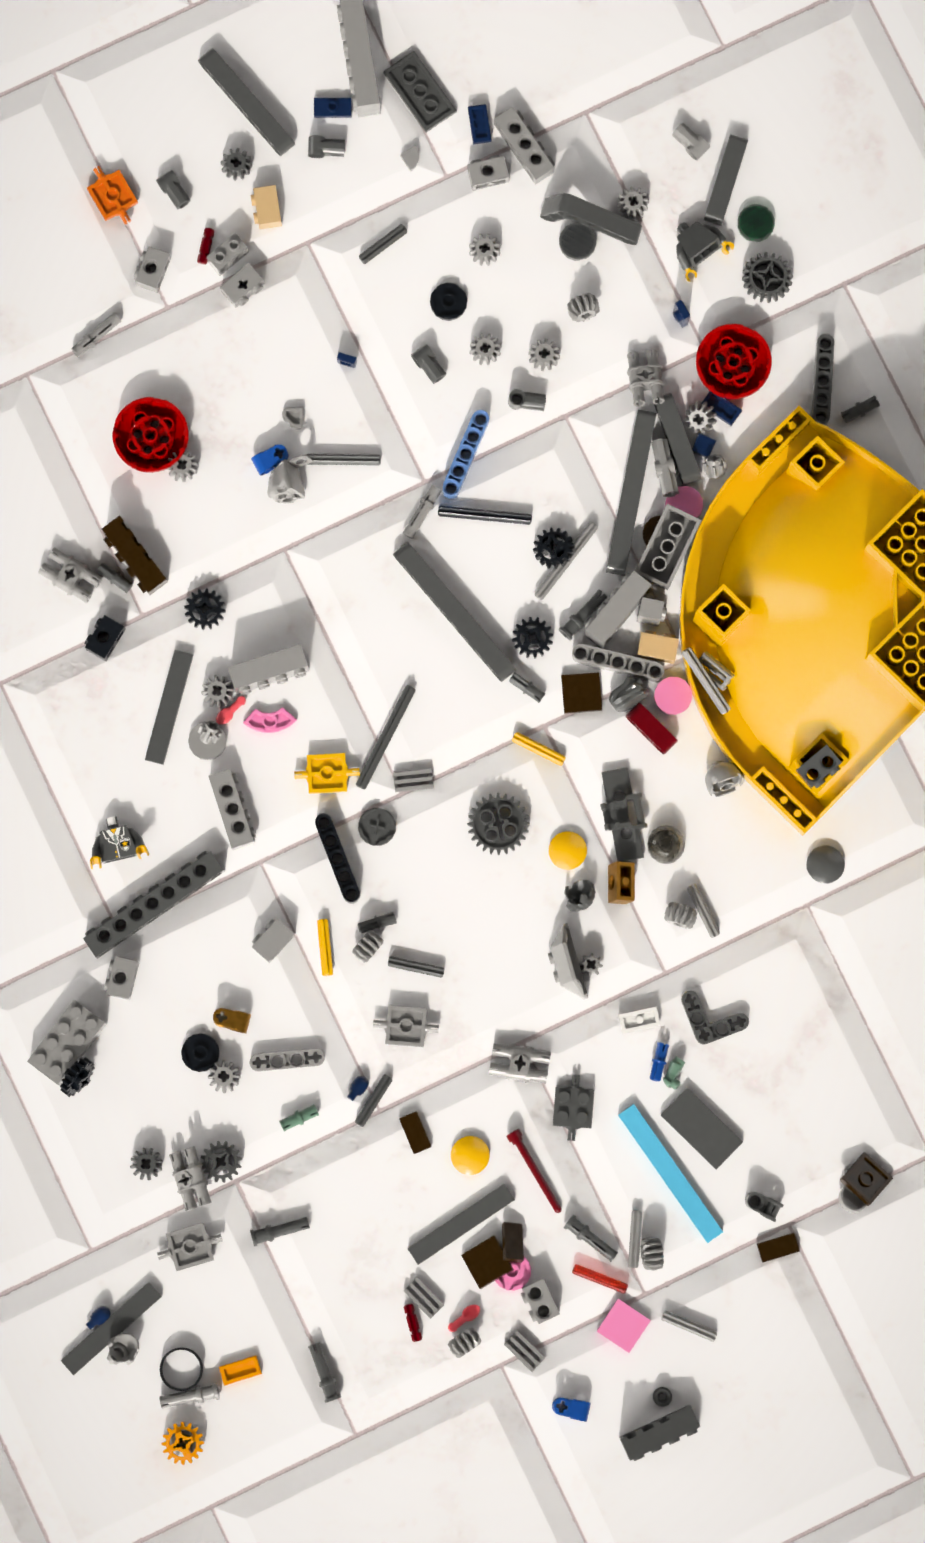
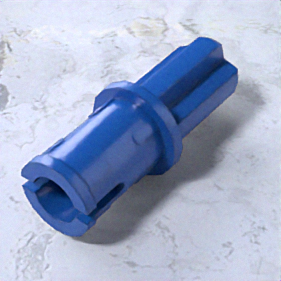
M657 1042L649 1077L652 1081L660 1082L664 1065L667 1064L665 1060L669 1048L668 1044L664 1045V1043Z

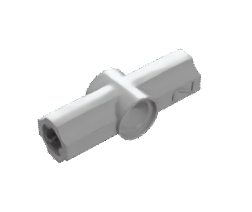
M656 439L651 444L663 497H673L679 494L673 457L671 458L667 439Z

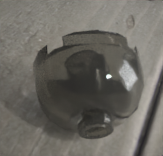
M673 826L657 827L648 837V853L658 863H674L684 853V836Z

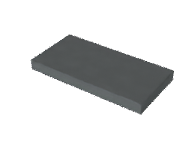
M415 51L383 71V74L425 133L457 113L455 107Z
M686 1088L660 1115L715 1170L743 1143L689 1088Z

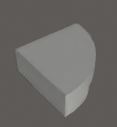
M416 145L400 155L410 172L416 168L419 161V151Z

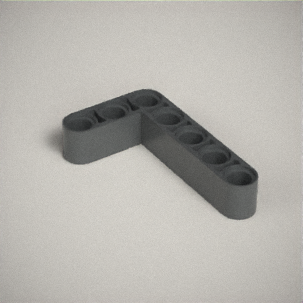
M566 193L545 198L540 214L542 219L550 222L569 218L630 245H637L642 225Z

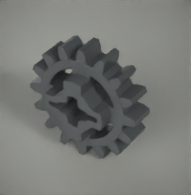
M217 1141V1146L210 1143L211 1149H204L207 1154L206 1156L202 1155L200 1158L204 1159L202 1164L206 1169L203 1172L209 1173L208 1179L215 1177V1182H218L220 1178L225 1183L227 1177L233 1180L232 1174H239L236 1169L242 1168L238 1164V1161H241L242 1158L237 1157L240 1153L239 1150H233L235 1145L232 1144L228 1147L227 1141L223 1145H221L220 1141ZM217 1149H226L222 1154L213 1152ZM231 1154L234 1157V1166L229 1161ZM209 1157L213 1160V1167L211 1169L208 1164ZM223 1157H225L224 1162L226 1163V1165H220L219 1167H217V1158L222 1159ZM220 1170H227L229 1172L225 1175H217Z

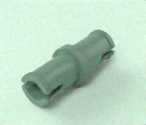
M313 1104L302 1111H295V1114L279 1120L285 1132L299 1124L300 1126L304 1125V1122L319 1116V1113Z

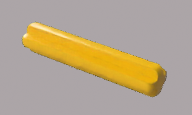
M516 732L512 738L514 743L560 766L565 761L566 757L519 732Z
M328 919L317 920L322 975L331 976L333 975L329 923Z

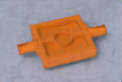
M97 166V169L94 168L93 171L97 175L98 180L87 187L90 196L105 221L120 215L124 224H128L127 221L130 223L131 219L126 211L138 204L132 190L120 170L105 175L101 167Z

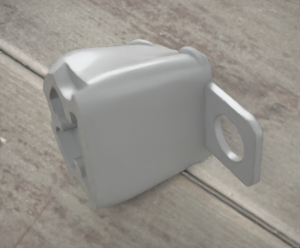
M301 455L289 461L282 460L270 474L267 490L268 497L274 499L275 502L285 504L294 503L298 499H304L305 491L299 467L311 463L312 458L307 455ZM300 459H306V461L302 463H296V461Z

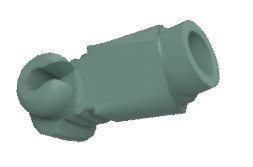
M677 1056L672 1062L670 1061L668 1072L663 1077L665 1085L668 1088L672 1087L674 1090L681 1084L676 1078L686 1063Z

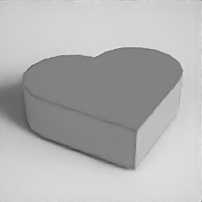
M287 407L282 411L283 420L288 422L294 430H299L304 425V407Z

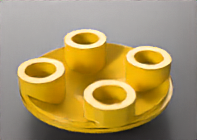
M571 831L557 834L549 845L550 859L561 869L571 870L577 868L584 862L587 855V846L584 839Z
M465 1136L459 1139L452 1147V1163L463 1174H477L484 1170L489 1162L490 1153L488 1146L478 1137Z

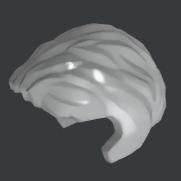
M121 1333L111 1338L107 1343L109 1347L107 1360L111 1365L123 1362L126 1365L133 1363L140 1349L138 1339L130 1333Z

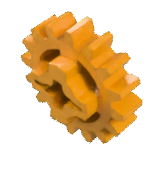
M181 1422L180 1427L175 1423L173 1424V1430L171 1428L167 1429L169 1435H163L166 1439V1442L161 1443V1445L166 1446L163 1453L168 1452L170 1454L167 1458L168 1460L172 1457L175 1458V1464L179 1460H181L182 1465H185L186 1460L192 1463V1457L198 1459L197 1452H203L200 1445L205 1442L199 1439L203 1434H197L196 1432L199 1428L192 1429V1423L185 1426V1423ZM182 1430H187L193 1435H184ZM175 1433L176 1440L174 1444L170 1445V1439ZM180 1438H182L183 1440L191 1439V1441H189L186 1444L185 1449L183 1446L175 1447L180 1442ZM196 1441L195 1450L191 1453V1444ZM178 1450L182 1452L184 1457L176 1455L173 1451Z

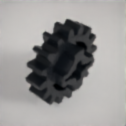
M551 527L548 533L546 530H543L544 535H537L539 541H534L536 548H533V552L536 554V560H540L539 562L542 566L546 563L548 569H550L551 565H554L555 569H557L558 564L564 567V561L570 562L569 555H574L573 550H571L575 548L574 543H571L573 541L572 537L568 536L567 531L562 533L560 528L554 531ZM554 543H555L556 547L554 548L555 550H554V554H553L552 550H553Z
M208 588L205 589L204 593L198 589L197 595L192 592L193 598H187L186 601L189 605L184 606V609L189 610L185 613V616L191 617L188 622L190 624L195 622V628L201 625L202 630H205L206 626L211 630L212 624L219 626L218 619L224 620L221 613H226V610L221 608L225 606V602H219L222 598L221 595L216 597V591L213 590L209 593ZM202 598L198 604H195L198 599ZM210 598L217 603V606L210 603ZM204 605H207L208 609H210L206 610V613H203L201 610L204 608ZM193 612L200 615V620L194 617ZM212 615H216L213 619L208 621L209 617H211Z
M529 617V622L522 619V626L516 624L518 631H513V635L517 637L513 638L512 642H517L514 648L521 649L520 655L525 652L526 658H529L531 654L536 659L538 653L544 656L543 650L549 652L550 648L547 645L553 644V641L549 640V638L553 637V633H548L551 630V626L545 627V620L540 623L539 617L535 621L532 620V617ZM536 626L534 629H528L527 627ZM542 631L545 633V642L541 639ZM520 634H522V636L525 637V642L523 645L520 641ZM535 634L537 641H529V635L533 636ZM537 646L539 648L536 650H529L530 647Z
M86 1057L84 1059L81 1058L79 1062L76 1061L65 1071V1078L62 1079L63 1083L60 1085V1091L68 1097L74 1096L76 1092L79 1093L82 1088L90 1083V1076L93 1075L92 1071L95 1069V1064Z

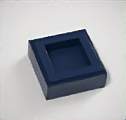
M338 352L337 362L338 364L355 368L357 357Z
M699 433L692 451L708 458L716 440Z

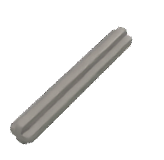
M692 648L684 649L681 652L720 713H727L731 707Z

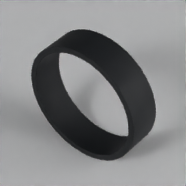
M175 1348L166 1353L161 1360L159 1369L161 1379L166 1386L173 1390H189L199 1383L203 1375L202 1360L196 1352L189 1348ZM176 1350L191 1352L196 1356L200 1364L199 1378L188 1388L180 1389L171 1386L163 1375L162 1369L166 1357Z

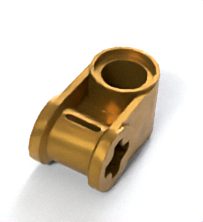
M219 1008L214 1012L213 1021L217 1026L247 1034L251 1014L225 1008ZM224 1013L227 1020L224 1019L222 1022H219V1018L216 1016Z

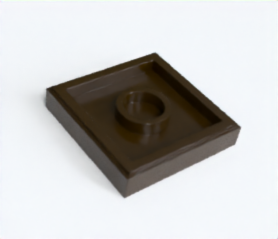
M599 672L561 675L564 714L602 711Z
M863 1152L841 1177L840 1181L869 1206L893 1177L866 1152Z
M496 1236L490 1237L461 1255L479 1289H483L514 1270L510 1261H503V1249Z

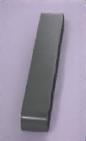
M213 48L198 59L201 67L279 156L285 154L295 145L290 135Z

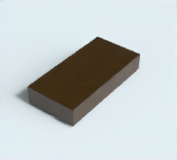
M417 1111L399 1118L413 1154L432 1147Z
M503 1222V1261L522 1263L524 1261L522 1224Z
M794 1233L757 1244L762 1263L800 1252Z

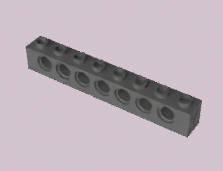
M204 851L196 857L197 861L192 864L188 862L182 866L181 872L176 875L172 873L167 876L165 883L160 886L156 884L149 889L150 893L146 896H138L133 900L134 904L119 909L117 911L118 915L113 918L109 916L101 922L102 926L97 929L93 927L88 930L83 940L97 959L224 873L225 871L211 851L209 853ZM199 866L206 868V873L202 876L196 874V868ZM182 877L190 878L188 886L183 887L180 885ZM166 888L174 889L172 897L164 896ZM155 898L158 900L156 908L148 907L150 899ZM136 909L142 911V916L139 919L132 918V912ZM120 920L126 922V927L123 930L116 929V923ZM104 931L110 933V938L107 941H101L100 934Z

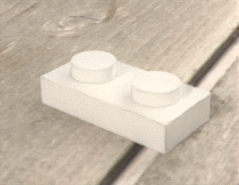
M657 1007L618 1015L622 1034L660 1026Z

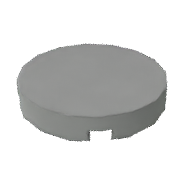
M199 723L189 734V748L199 759H216L226 748V735L220 727L219 731L222 732V735L216 744H205L199 738L201 734L197 733L200 725L203 724Z

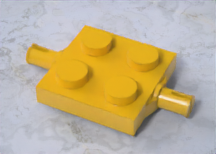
M345 753L307 755L306 771H294V778H306L309 794L347 792L348 776H360V772H358L360 769L348 768Z

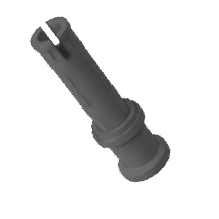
M598 589L576 615H571L569 617L570 620L558 629L560 633L571 641L573 639L572 636L577 630L584 627L586 619L608 598L606 594L602 595V591Z
M574 1214L563 1227L565 1230L568 1229L575 1234L578 1240L583 1239L610 1262L618 1254L617 1251L592 1233L588 1225H584L577 1220Z
M307 1217L277 1226L271 1227V1225H266L265 1228L255 1231L252 1229L250 1233L255 1247L262 1242H273L274 1238L310 1229Z
M320 1342L315 1343L317 1352L314 1345H310L308 1348L321 1380L319 1387L323 1389L326 1398L324 1401L327 1403L342 1396L338 1394L335 1386L336 1379L331 1377Z

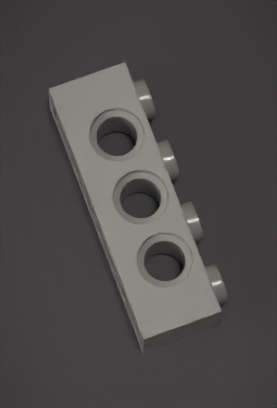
M511 107L494 118V125L536 185L554 173L555 163L550 156L547 157L543 152L545 149L542 143L536 141L533 137L534 132L531 127L524 124V118L520 111H515ZM517 126L520 128V131L513 133L510 128ZM522 142H529L531 146L523 148L520 144ZM533 157H539L541 161L539 163H533L531 159Z
M228 769L209 775L208 777L232 850L254 844L253 839L257 837L254 828H249L247 822L251 819L248 809H243L241 803L245 801L242 791H237L236 784L239 783L236 772L232 773ZM226 786H230L233 789L229 796L222 794V790ZM232 804L237 805L239 808L235 814L228 812V807ZM238 822L244 824V829L241 832L234 830V825Z

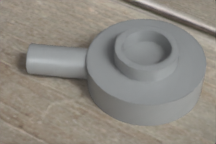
M846 1186L840 1190L838 1199L844 1210L857 1213L867 1206Z

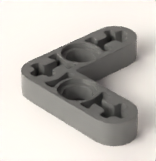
M687 991L682 995L681 1002L695 1039L700 1044L705 1045L743 1031L749 1025V1019L743 1013H738L709 1024L697 993ZM688 994L691 997H695L693 1001L694 1007L699 1005L700 1009L688 1011V1009L692 1008L689 1002H685ZM699 1012L702 1014L703 1019L700 1023L693 1022V1013ZM737 1017L745 1019L743 1027L736 1025L733 1026L735 1031H731V1025L727 1020L731 1019V1023L737 1021ZM706 1023L707 1027H703L705 1033H709L707 1041L699 1038L701 1035L700 1028L696 1031L695 1027ZM723 1023L727 1026L728 1030L725 1034L717 1032L718 1024Z

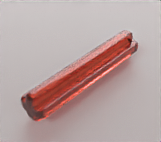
M575 1264L572 1273L574 1275L623 1294L627 1291L628 1284L578 1264Z

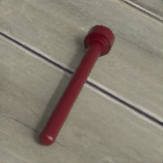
M518 1128L506 1137L509 1142H512L518 1148L553 1210L556 1213H560L562 1208L522 1142L523 1134Z

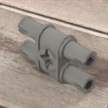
M652 349L653 356H651V350L646 351L648 365L640 366L638 352L634 351V359L632 358V352L627 354L629 390L633 393V404L636 407H639V400L641 406L646 404L644 391L651 390L653 404H658L657 397H659L660 404L665 401L663 395V387L665 385L662 378L663 368L659 364L658 351Z
M54 547L52 549L53 553L50 552L48 558L62 565L61 571L57 572L44 563L41 566L42 569H39L38 574L52 581L51 584L53 586L59 587L67 595H74L84 603H87L89 601L88 598H91L93 593L79 586V581L84 579L97 588L100 585L98 583H101L103 577L89 570L87 564L84 565L79 562L74 556H67ZM73 572V574H74L75 577H74V578L70 577V578L68 579V577H67L66 574H67V573L71 574V573Z
M494 1043L493 1049L496 1050L492 1051V1056L506 1057L511 1061L508 1066L491 1063L490 1068L492 1069L489 1070V1075L506 1077L508 1080L525 1081V1083H529V1081L547 1083V1078L543 1077L548 1076V1071L533 1070L529 1066L532 1062L549 1065L550 1059L547 1058L551 1057V1052L536 1051L532 1047L515 1046V1044L505 1046ZM520 1056H522V1062L525 1063V1066L523 1065L520 1071H518V1066L514 1062H518Z
M195 1146L183 1150L188 1165L187 1168L183 1162L181 1151L169 1154L174 1170L172 1176L175 1177L178 1188L177 1193L181 1194L185 1211L197 1208L193 1194L194 1189L199 1206L212 1203L207 1189L208 1181H206L202 1168L203 1164L199 1162Z

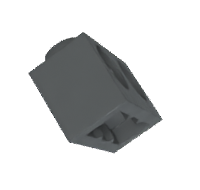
M825 745L802 764L796 772L810 789L814 786L818 788L826 782L824 778L828 774L833 776L841 769L839 765L842 762L828 745ZM824 757L832 759L833 765L831 767H825L822 764ZM810 769H814L818 773V777L814 780L809 779L807 776V771Z

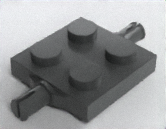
M573 1074L571 1086L555 1087L553 1126L567 1128L568 1141H571V1133L572 1141H575L577 1129H592L595 1090L579 1087L580 1075Z

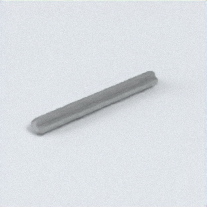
M589 522L574 541L575 548L571 549L574 555H569L571 561L565 560L564 567L561 564H558L557 569L554 567L537 589L535 596L539 600L545 598L596 532L598 526L595 523Z

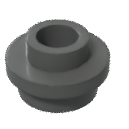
M659 1387L653 1393V1401L658 1406H667L672 1401V1393L666 1387ZM660 1393H665V1400L659 1399Z

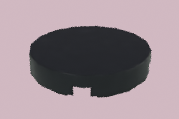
M455 283L440 284L431 294V310L436 317L442 320L452 321L458 319L467 308L466 293Z
M200 1033L187 1038L183 1044L181 1055L185 1065L192 1071L205 1072L213 1068L215 1063L218 1062L220 1050L215 1039Z

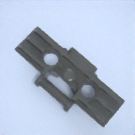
M628 767L601 772L607 804H600L604 817V829L606 832L612 831L617 861L624 862L644 858L639 829L647 828L648 825L645 823L643 814L642 793H632ZM616 791H622L625 795V799L621 801H616L614 799V793ZM633 800L637 825H631L627 801ZM629 829L632 836L629 839H623L620 834L621 830Z

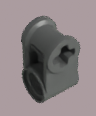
M757 1192L749 1193L745 1198V1204L749 1209L773 1222H776V1216L780 1208L784 1206L782 1203ZM754 1195L759 1198V1204L756 1207L750 1204V1198Z

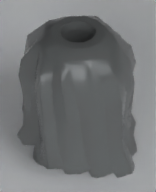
M626 677L624 683L610 694L609 702L617 712H626L647 698L649 691L647 688L642 687L644 683L641 679Z

